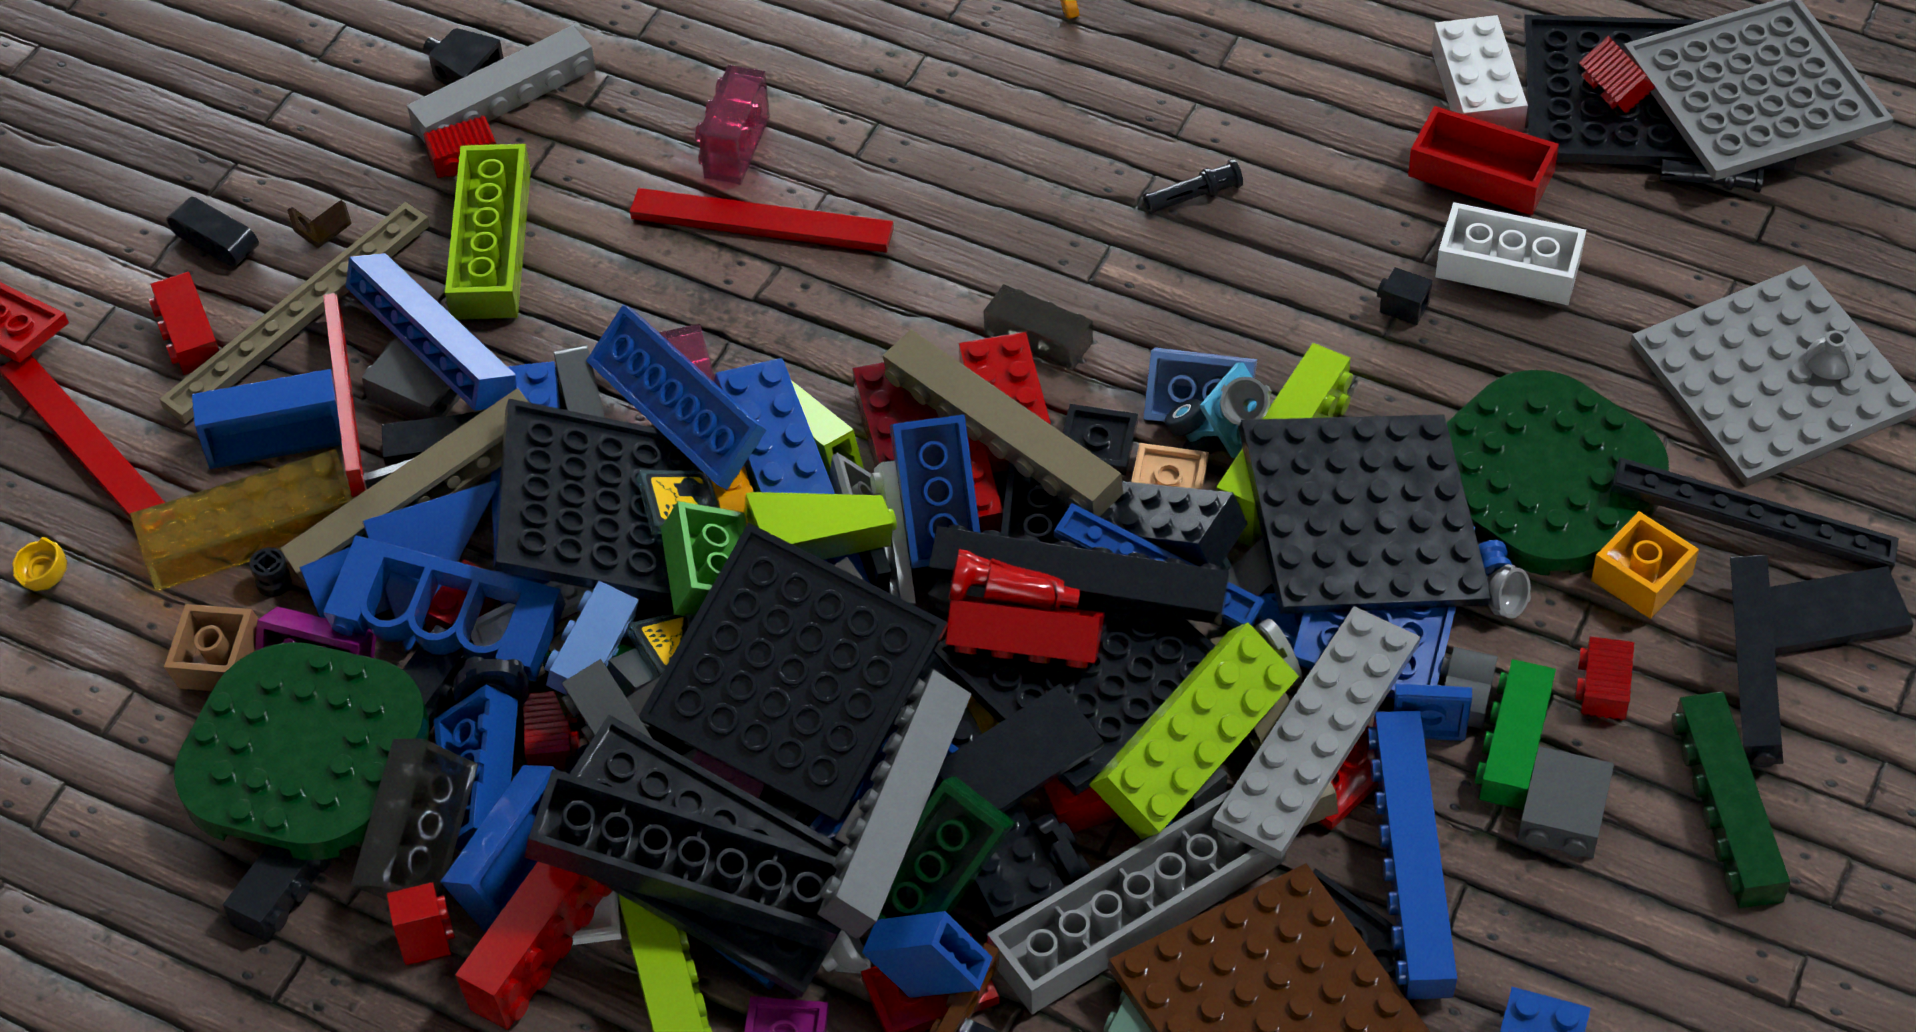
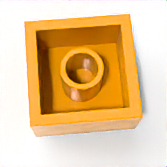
M1638 511L1596 554L1591 581L1651 619L1693 576L1699 549Z

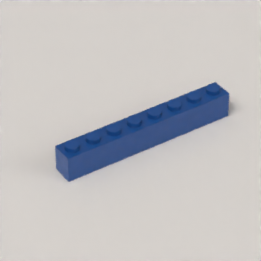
M386 253L349 257L345 287L474 411L489 408L516 389V374Z
M1421 711L1375 712L1373 727H1367L1366 741L1368 750H1374L1375 759H1371L1370 773L1372 782H1378L1379 792H1375L1374 796L1376 815H1382L1383 824L1379 825L1380 848H1386L1388 857L1383 858L1384 881H1391L1392 892L1387 893L1388 914L1395 915L1396 926H1392L1391 940L1393 950H1399L1401 961H1396L1397 984L1404 985L1405 998L1407 1000L1453 998L1457 983V972Z

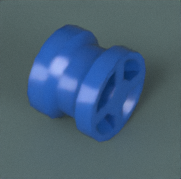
M1489 540L1478 545L1486 577H1489V575L1507 564L1512 565L1511 561L1506 558L1508 554L1507 548L1502 541Z

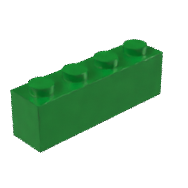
M1512 659L1509 673L1501 672L1497 694H1502L1503 698L1501 703L1494 701L1489 723L1496 724L1494 733L1486 732L1482 753L1488 754L1487 763L1479 761L1475 784L1482 785L1479 800L1524 810L1552 692L1555 668Z

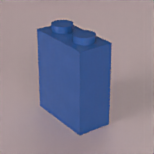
M946 911L879 919L873 925L862 951L876 967L910 998L980 991L993 958Z

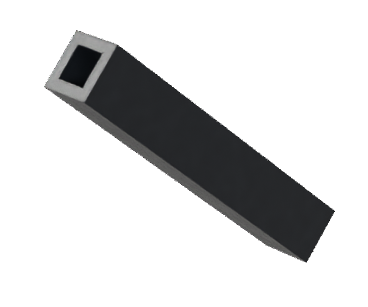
M1768 556L1730 557L1743 748L1749 765L1770 767L1774 764H1784Z

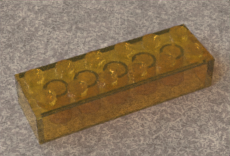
M334 449L130 513L149 576L155 591L249 562L253 554L260 549L272 547L281 550V547L354 498L351 495L337 451Z

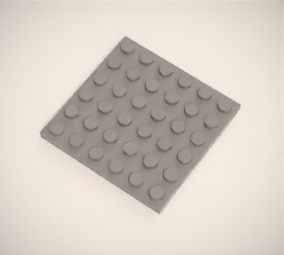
M1774 0L1628 42L1623 47V51L1633 60L1654 84L1655 88L1650 92L1714 181L1890 129L1894 120L1801 0Z
M1805 265L1643 329L1631 336V345L1745 487L1916 415V393ZM1837 330L1843 332L1856 354L1854 374L1850 378L1846 376L1841 379H1826L1816 375L1809 367L1804 365V359L1809 346L1818 338L1826 336L1830 331Z

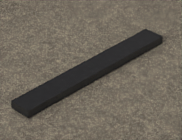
M1619 457L1616 463L1610 492L1872 568L1888 566L1890 572H1892L1895 567L1898 537Z

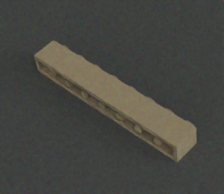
M912 329L882 355L885 376L891 384L896 387L902 386L911 393L918 403L929 405L936 410L940 417L965 414L967 436L971 440H979L988 446L994 456L999 459L1005 458L1015 466L1020 474L1027 478L1031 476L1041 483L1047 493L1052 496L1058 495L1068 502L1069 506L1073 503L1100 517L1123 494L1122 476L1119 471Z
M519 388L281 547L284 555L305 584V581L299 569L300 566L351 547L355 535L367 538L363 520L468 489L499 468L502 460L505 409L508 399L528 402Z

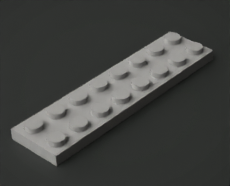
M1354 606L1213 817L1212 827L1281 860L1320 800L1328 784L1335 777L1375 715V712L1418 648L1420 636Z

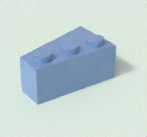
M598 581L593 592L586 590L577 610L581 611L580 616L576 622L573 620L568 622L561 636V640L565 641L560 652L554 649L547 660L544 670L549 672L546 686L567 695L562 682L599 659L607 667L608 661L617 655L619 651L617 647L623 637L627 638L631 631L639 599L601 581Z

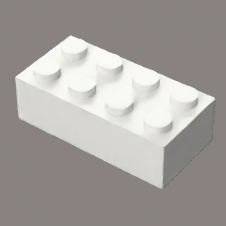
M1498 15L1435 22L1432 53L1450 110L1524 133L1528 104Z
M1453 202L1438 252L1435 277L1569 305L1582 257L1586 229Z

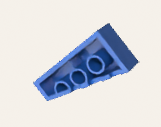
M487 684L434 719L446 844L460 851L465 848L511 783L518 700Z

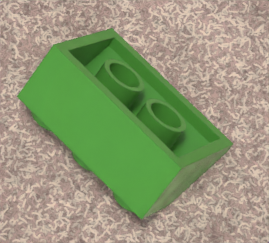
M677 501L661 527L674 615L684 616L685 614H696L747 526L744 512Z

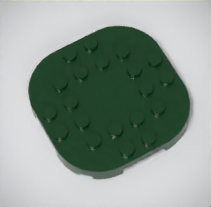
M1524 370L1504 375L1488 384L1446 422L1475 531L1488 540L1502 541L1507 548V558L1511 561L1512 565L1524 571L1549 576L1550 571L1569 570L1570 575L1588 571L1594 568L1596 554L1638 511L1644 515L1647 513L1651 516L1659 506L1610 491L1619 457L1669 471L1668 455L1660 438L1644 422L1570 376L1546 370Z
M292 642L267 646L237 661L218 680L179 751L174 769L175 787L191 821L201 831L216 839L225 841L227 835L269 844L289 849L293 858L302 860H322L341 856L339 850L349 847L358 841L361 846L377 835L393 814L390 803L416 751H424L429 736L428 713L415 681L404 670L389 662L307 643Z

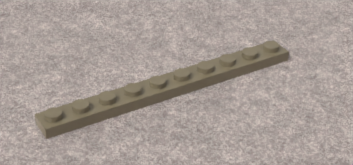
M404 202L159 399L162 408L186 424L194 417L192 394L233 386L325 311L323 295L335 293L339 300L349 292L345 287L349 257L386 253L391 258L430 226L428 216Z

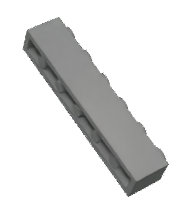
M573 25L408 104L407 108L411 126L425 143L423 136L425 131H436L437 128L449 127L450 124H461L462 121L467 122L475 117L480 118L481 115L485 116L487 122L595 70L592 46Z

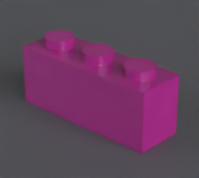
M277 606L257 620L255 651L275 644L296 642L374 658L376 636L370 629L367 630L365 636L352 633L351 636L342 635L331 628L326 618Z

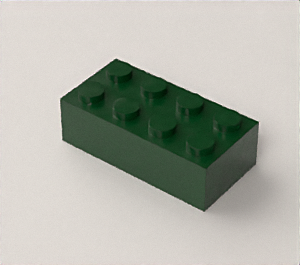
M956 776L943 780L923 809L878 920L946 911L950 915L1016 823Z

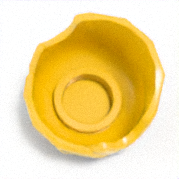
M42 537L39 541L28 543L17 551L12 562L13 576L27 589L33 591L49 590L61 581L67 570V559L64 551L57 542L54 543L45 537Z

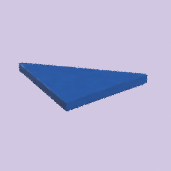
M495 480L363 520L367 538L458 562L497 489V482ZM391 572L385 586V592L394 619H397L406 612L420 579ZM438 585L435 594L441 588L442 585ZM414 635L402 641L406 653L412 650L416 642Z

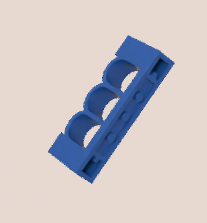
M355 535L324 609V614L331 628L346 636H351L352 633L365 636L369 628L376 637L387 642L403 641L414 635L419 645L432 654L446 655L462 648L468 659L471 657H482L485 660L516 659L523 663L528 680L536 682L545 653L549 649L566 603L559 588ZM391 572L420 579L410 605L403 615L390 621L375 618L376 608ZM438 585L468 592L458 618L452 627L437 634L422 630L424 619ZM486 597L515 604L516 606L507 629L500 640L488 646H476L470 643L471 633Z

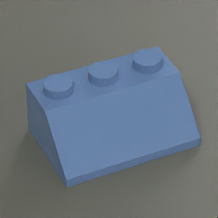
M1163 348L1152 349L1143 419L1165 422L1167 414L1178 404L1189 399H1198L1202 403L1236 363L1243 362L1252 377L1255 378L1257 359Z

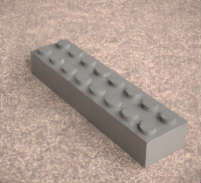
M1232 789L1164 828L1161 833L1147 838L987 934V943L999 949V967L997 970L1031 1014L1036 1013L1108 969L1110 958L1184 923L1285 861L1286 853L1279 860L1212 827L1213 817Z

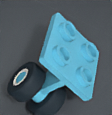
M1243 362L1236 363L1202 403L1198 399H1189L1175 406L1167 414L1165 424L1174 436L1185 435L1188 439L1183 444V449L1209 452L1210 455L1223 443L1232 458L1237 457L1243 448L1238 429L1239 426L1233 424L1224 416L1220 400L1223 385L1227 386L1231 381L1239 377H1252ZM1256 401L1249 403V412L1256 408Z

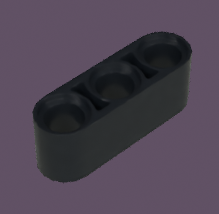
M189 197L166 218L169 228L178 237L231 267H236L259 245L257 236L250 228L196 197Z

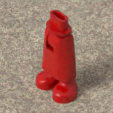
M959 549L952 575L949 599L961 600L970 586L980 584L985 585L983 599L1012 602L1038 609H1047L1054 605V609L1059 610L1060 605L1077 608L1080 589L1064 586L1063 580L1046 573L1013 566L994 558L989 560L977 556L968 550Z

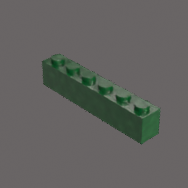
M1724 691L1680 697L1676 713H1672V728L1675 735L1681 736L1683 742V761L1686 766H1691L1693 790L1695 796L1702 799L1705 826L1708 830L1712 829L1715 837L1714 852L1718 862H1723L1726 870L1725 884L1730 895L1734 894L1739 909L1784 902L1790 885V879Z

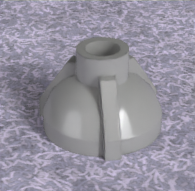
M1837 330L1830 331L1826 336L1814 341L1809 346L1804 359L1805 367H1809L1813 373L1826 379H1841L1846 376L1850 378L1854 374L1856 354L1851 344L1847 341V336Z
M1239 377L1231 381L1227 386L1223 385L1221 389L1223 391L1220 400L1221 410L1224 416L1235 425L1239 426L1241 420L1262 419L1269 410L1270 394L1272 391L1268 385L1264 386L1255 378ZM1256 401V408L1249 412V403Z
M1507 564L1487 577L1492 596L1488 606L1494 615L1506 618L1518 617L1531 600L1530 580L1527 573L1521 568H1516L1515 565Z
M844 930L840 932L822 963L827 972L835 969L836 972L861 974L860 971L871 968L870 960L862 953L864 945L860 938L857 939Z

